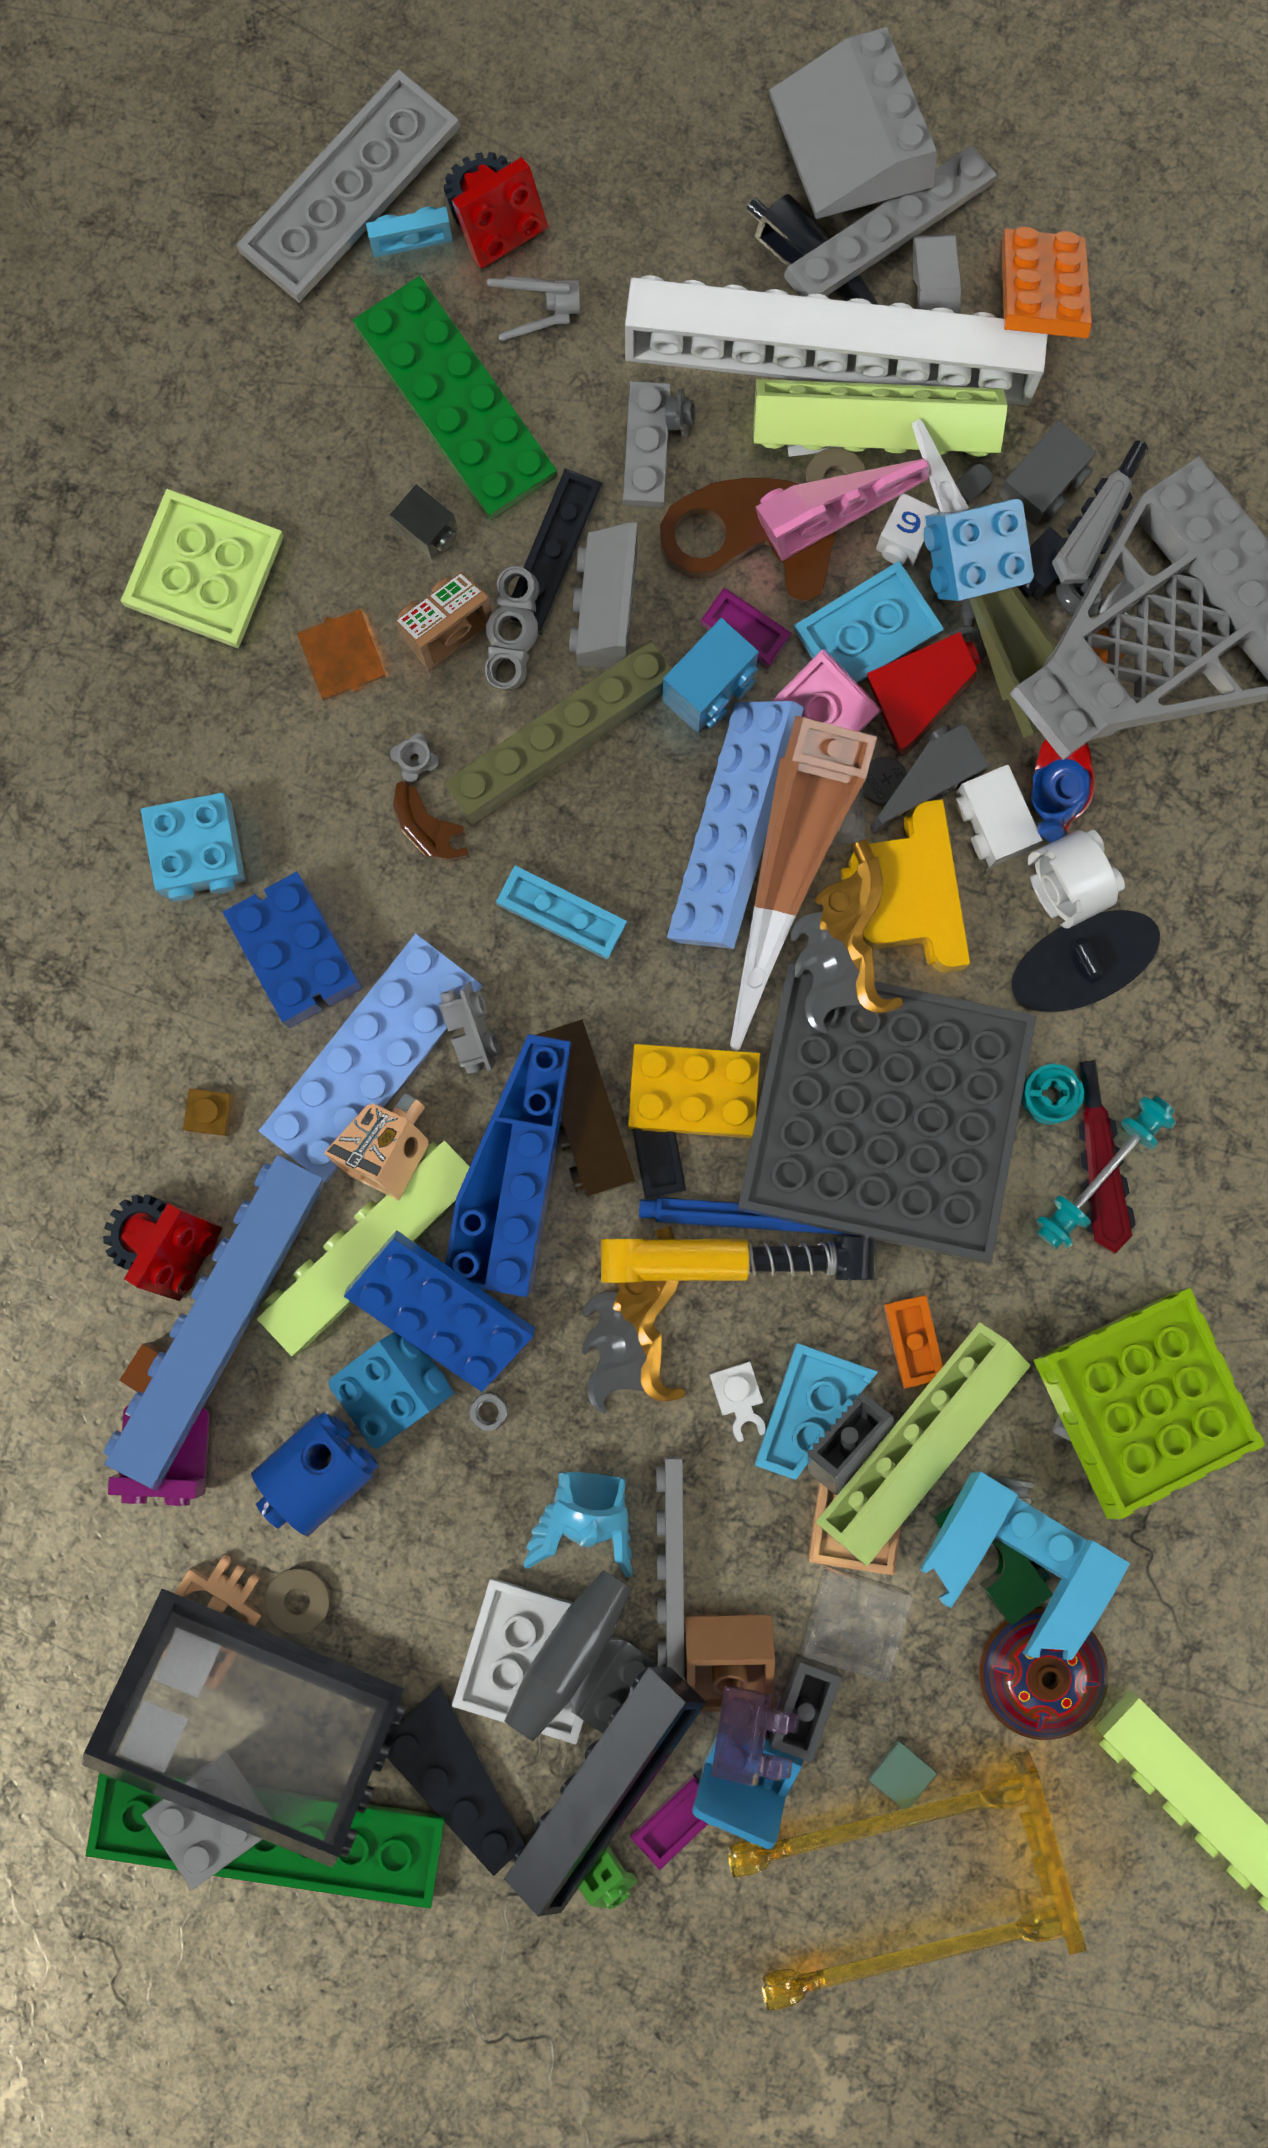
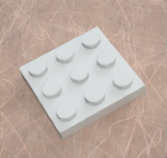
M491 1577L452 1707L504 1722L527 1669L565 1611L573 1602ZM568 1703L541 1734L576 1745L584 1720L571 1712L572 1710Z

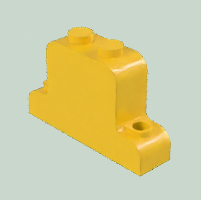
M943 799L927 801L918 805L912 816L904 817L906 838L869 844L874 856L879 857L883 877V893L878 909L864 930L863 939L873 950L922 944L927 964H931L937 971L942 973L963 971L970 965L944 802ZM854 852L847 867L841 868V881L850 878L857 871L859 863Z

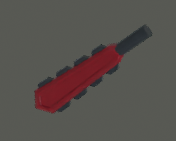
M1096 1060L1079 1062L1085 1101L1082 1122L1077 1125L1078 1139L1084 1142L1085 1148L1080 1153L1081 1169L1087 1172V1179L1082 1183L1083 1192L1120 1150L1114 1144V1138L1118 1134L1116 1121L1109 1117L1108 1111L1102 1104ZM1123 1160L1087 1200L1090 1210L1085 1214L1091 1221L1086 1231L1092 1234V1241L1113 1254H1116L1133 1236L1132 1228L1136 1225L1133 1208L1126 1204L1125 1198L1130 1192L1127 1178L1120 1174L1119 1167L1124 1163Z

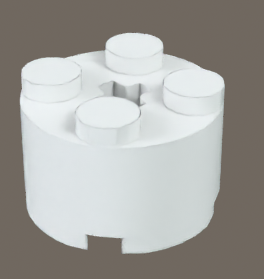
M1076 830L1030 853L1028 857V866L1035 863L1037 874L1031 876L1030 879L1040 903L1052 919L1059 915L1065 920V922L1060 924L1064 928H1070L1114 906L1118 899V892L1125 888L1121 873L1115 867L1110 866L1104 854L1103 840L1095 830H1090L1086 833Z

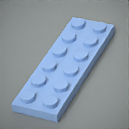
M794 701L736 702L729 720L723 748L718 757V765L711 789L706 798V806L695 836V843L688 867L683 876V884L676 908L671 917V925L667 935L668 939L682 944L734 949L767 836L780 757H785L795 715L802 717L804 707Z
M415 933L258 1131L308 1171L323 1178V1182L327 1184L339 1168L324 1154L327 1148L367 1105L373 1103L386 1109L448 1031L438 1005L441 1002L439 994L456 989L457 995H460L459 991L470 981L474 992L479 991L482 985Z

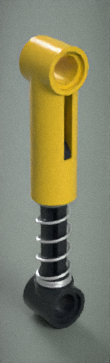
M834 1237L833 1242H828L827 1244L820 1242L817 1246H807L804 1242H801L798 1246H787L784 1242L780 1243L779 1246H768L765 1242L761 1243L760 1246H751L746 1238L601 1239V1282L605 1283L702 1280L746 1281L750 1272L754 1276L757 1272H772L773 1276H775L776 1272H791L793 1276L795 1272H811L813 1276L814 1272L823 1271L827 1276L829 1274L833 1275L835 1280H877L876 1240L868 1237Z

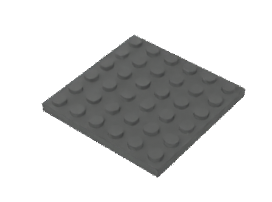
M789 963L737 1210L990 1264L994 1253L1036 1015L875 981L877 994L882 999L888 1000L899 997L903 1000V1006L886 1013H874L863 1006L837 1007L831 1010L825 1017L824 1024L828 1031L823 1033L810 1025L805 1014V1001L812 989L813 974L810 970L805 969L800 978H796V964Z

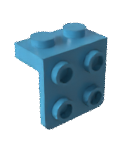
M1009 499L960 512H938L925 515L924 541L927 549L931 551L933 569L931 570L930 578L934 591L938 593V599L961 601L1028 584L1032 581L1034 573L1024 506L1021 500Z
M392 1332L331 1377L328 1383L333 1394L368 1444L374 1449H379L455 1394L448 1384L445 1375L438 1370L429 1355L395 1332Z
M724 1720L705 1757L692 1813L695 1817L709 1825L721 1828L752 1844L772 1849L778 1839L785 1798L802 1768L803 1759L771 1748L768 1739Z

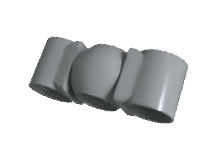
M511 566L503 570L497 580L498 595L494 603L498 607L489 615L486 624V636L492 647L488 646L489 658L485 664V676L492 686L505 691L520 688L527 677L526 663L530 655L526 652L535 644L538 636V622L533 612L536 613L535 600L539 594V583L535 576L519 566ZM517 576L525 577L528 581L527 593L520 598H512L508 591L509 583ZM511 618H518L522 624L521 635L513 641H507L502 634L503 625ZM504 660H511L516 667L515 676L511 681L502 683L496 675L497 666Z

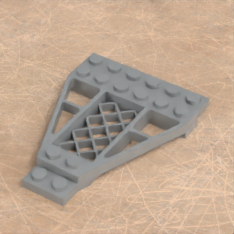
M1200 456L1146 491L1131 507L1127 519L1054 651L1048 656L1042 669L1017 685L1010 693L1062 760H1065L1092 739L1111 736L1120 729L1268 701V686L1243 691L1218 659L1238 644L1268 680V539ZM1137 521L1172 562V565L1155 576L1147 574L1124 546ZM1115 563L1132 584L1134 591L1092 619L1088 615V610ZM1165 585L1164 597L1152 594ZM1176 587L1191 591V603L1176 600ZM1137 605V617L1124 614ZM1148 607L1164 610V623L1149 620ZM1176 613L1191 617V629L1175 626ZM1203 620L1217 623V635L1202 632ZM1109 624V637L1095 634ZM1120 627L1136 630V643L1120 640ZM1148 633L1163 636V649L1147 646ZM1175 639L1190 642V655L1175 652ZM1202 645L1212 647L1210 651L1202 656ZM1091 647L1108 650L1107 663H1104ZM1119 653L1135 656V670L1119 666ZM1147 659L1162 662V676L1146 672ZM1174 665L1185 668L1174 676ZM1198 672L1205 674L1221 694L1166 706L1159 703L1161 699ZM1118 679L1134 683V696L1129 695ZM1146 686L1157 688L1146 696Z

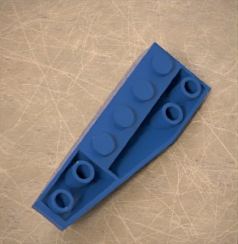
M532 1034L527 1035L456 1197L445 1264L480 1289L527 1297L533 1290L559 1136L571 1041Z

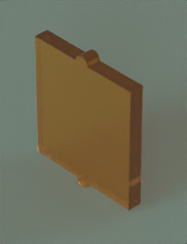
M360 609L335 619L326 617L324 623L297 633L323 701L350 690L356 693L359 691V687L387 677Z

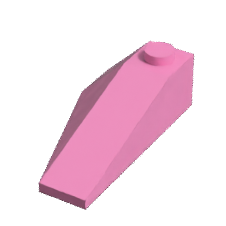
M925 459L793 485L784 491L782 488H778L767 493L760 500L761 504L756 506L758 519L781 561L928 480L929 465Z

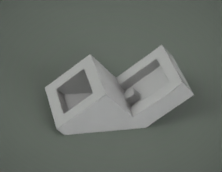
M955 234L913 236V280L918 286L917 309L931 311L934 308H948L954 313L960 314L961 282Z

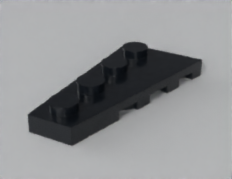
M441 1682L401 1720L396 1731L391 1729L387 1733L384 1744L391 1746L387 1759L440 1817L445 1818L444 1822L487 1870L495 1876L514 1857L517 1851L526 1845V1839L503 1796L494 1785L487 1766L481 1755H478L467 1734L464 1723L452 1707L448 1698L449 1695Z

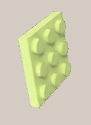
M166 488L121 598V603L127 608L239 649L284 535L281 530Z

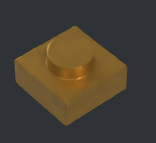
M189 1088L183 1130L228 1136L234 1095Z

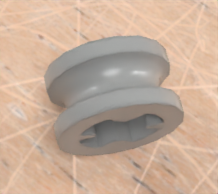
M995 1476L997 1482L1017 1493V1498L1027 1504H1031L1032 1499L1028 1496V1490L1034 1487V1482L1005 1476Z

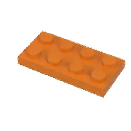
M1030 227L1005 228L1002 239L1004 330L1088 339L1092 326L1085 237L1078 236L1069 231L1053 234L1038 232Z

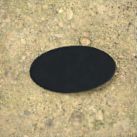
M1128 910L1100 912L1070 928L1060 927L1041 939L1020 960L1012 975L1011 993L1016 1002L1021 1006L1037 1012H1064L1096 1003L1132 982L1149 965L1160 943L1159 928L1147 915Z

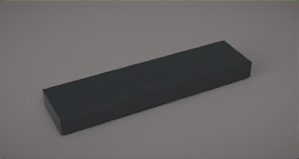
M566 468L563 471L523 567L535 576L539 583V594L535 600L536 613L533 612L538 622L539 635L543 634L603 489L602 482ZM519 577L512 593V598H520L527 593L528 581L525 577ZM511 618L506 621L522 628L518 618Z

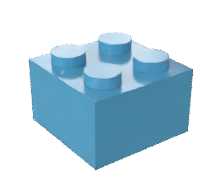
M720 618L663 678L662 701L698 734L706 726L710 729L714 728L726 715L728 710L725 706L734 696L738 699L744 697L755 684L756 680L753 677L758 671L756 664L759 651L724 619Z

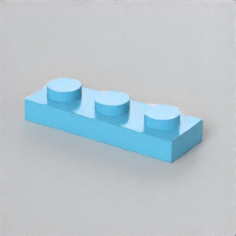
M514 865L496 900L498 906L606 960H609L627 925L626 920Z

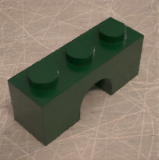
M962 1489L928 1513L939 1529H941ZM994 1538L991 1544H993L997 1551L998 1563L994 1572L979 1584L1003 1618L1012 1626L1053 1595L1046 1585L1052 1579L1045 1568L1034 1561L1030 1562L1027 1557Z

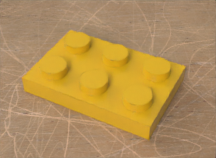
M634 1044L628 1130L670 1131L682 1134L752 1139L756 1121L760 1053Z

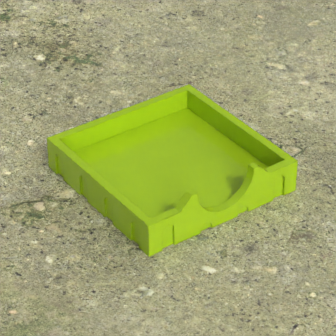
M1191 1287L1176 1290L1033 1359L1107 1519H1123L1133 1514L1134 1510L1140 1507H1147L1170 1495L1172 1491L1182 1489L1207 1476L1206 1474L1239 1460L1243 1454L1254 1452L1266 1446L1260 1433L1256 1431L1253 1425V1418L1241 1393L1237 1391L1234 1385V1378L1222 1353H1219L1214 1341L1216 1340L1203 1313H1200L1196 1305L1197 1300Z

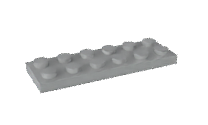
M398 69L236 244L239 253L300 303L367 230L366 223L375 221L460 129L459 119Z

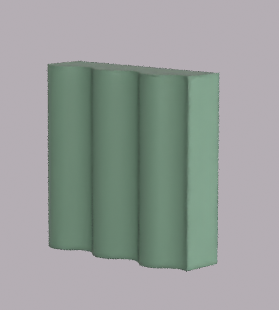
M898 1739L867 1778L907 1812L937 1775V1772Z

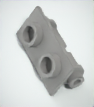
M471 981L467 982L459 991L460 995H457L456 989L439 994L441 1002L438 1005L448 1032L462 1027L465 1031V1034L451 1039L460 1067H465L467 1074L483 1069L481 1062H484L487 1071L492 1070L498 1061L497 1055H500V1045L495 1032H488L483 1017L487 1014L482 994L479 991L474 992Z

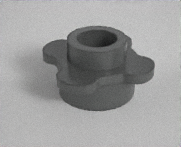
M678 388L677 396H668L666 399V425L669 431L681 430L682 437H688L689 425L695 424V403L685 396L683 388Z

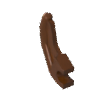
M406 781L398 782L395 787L393 808L402 833L425 857L453 862L470 858L467 847L453 849L450 846L453 838L465 836L463 826L439 820L428 814L416 788L409 786V783Z

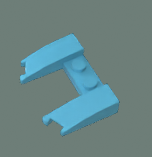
M971 1472L920 1566V1570L922 1573H927L932 1569L936 1571L947 1589L938 1598L943 1605L952 1608L994 1538L998 1539L1061 1578L1023 1654L1028 1657L1039 1658L1041 1648L1064 1650L1063 1659L1072 1660L1098 1622L1130 1563L1095 1541L1082 1538L1017 1498V1493L983 1472Z

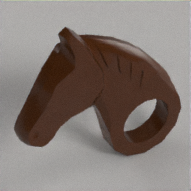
M772 478L723 480L711 483L688 494L669 507L660 524L661 552L673 570L691 579L713 578L753 549L766 544L783 566L787 595L793 600L806 603L812 602L821 596L836 531L781 561L758 519L756 506L761 504L760 500L767 493L778 488H782L784 491L793 485H798V483ZM704 515L718 521L725 533V542L720 550L712 556L705 558L691 557L684 553L677 545L675 538L676 530L684 520L692 516Z

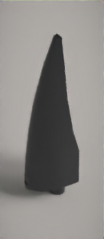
M790 194L781 197L770 208L766 207L755 197L746 208V212L759 222L754 237L788 266L831 238L807 210ZM860 274L833 291L844 301L860 298L868 300L871 304L878 305Z

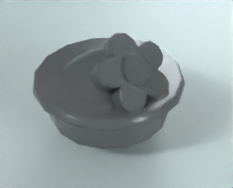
M1088 578L1085 583L1061 584L1060 579L1057 581V597L1063 609L1071 616L1074 615L1093 578ZM1100 588L1088 610L1089 617L1099 612L1100 603L1103 598L1102 588Z

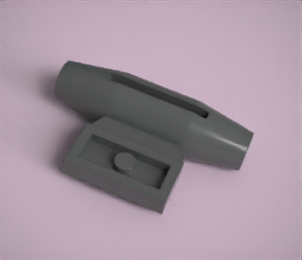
M602 1570L568 1607L527 1669L504 1720L505 1723L529 1740L534 1741L569 1703L572 1713L601 1733L605 1732L609 1726L608 1719L612 1712L624 1704L634 1690L632 1685L636 1677L645 1669L657 1665L656 1661L623 1638L611 1637L632 1591L628 1586Z

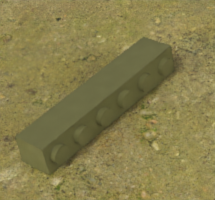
M652 640L648 641L444 781L448 794L469 824L473 826L661 697L663 693V678L672 668Z

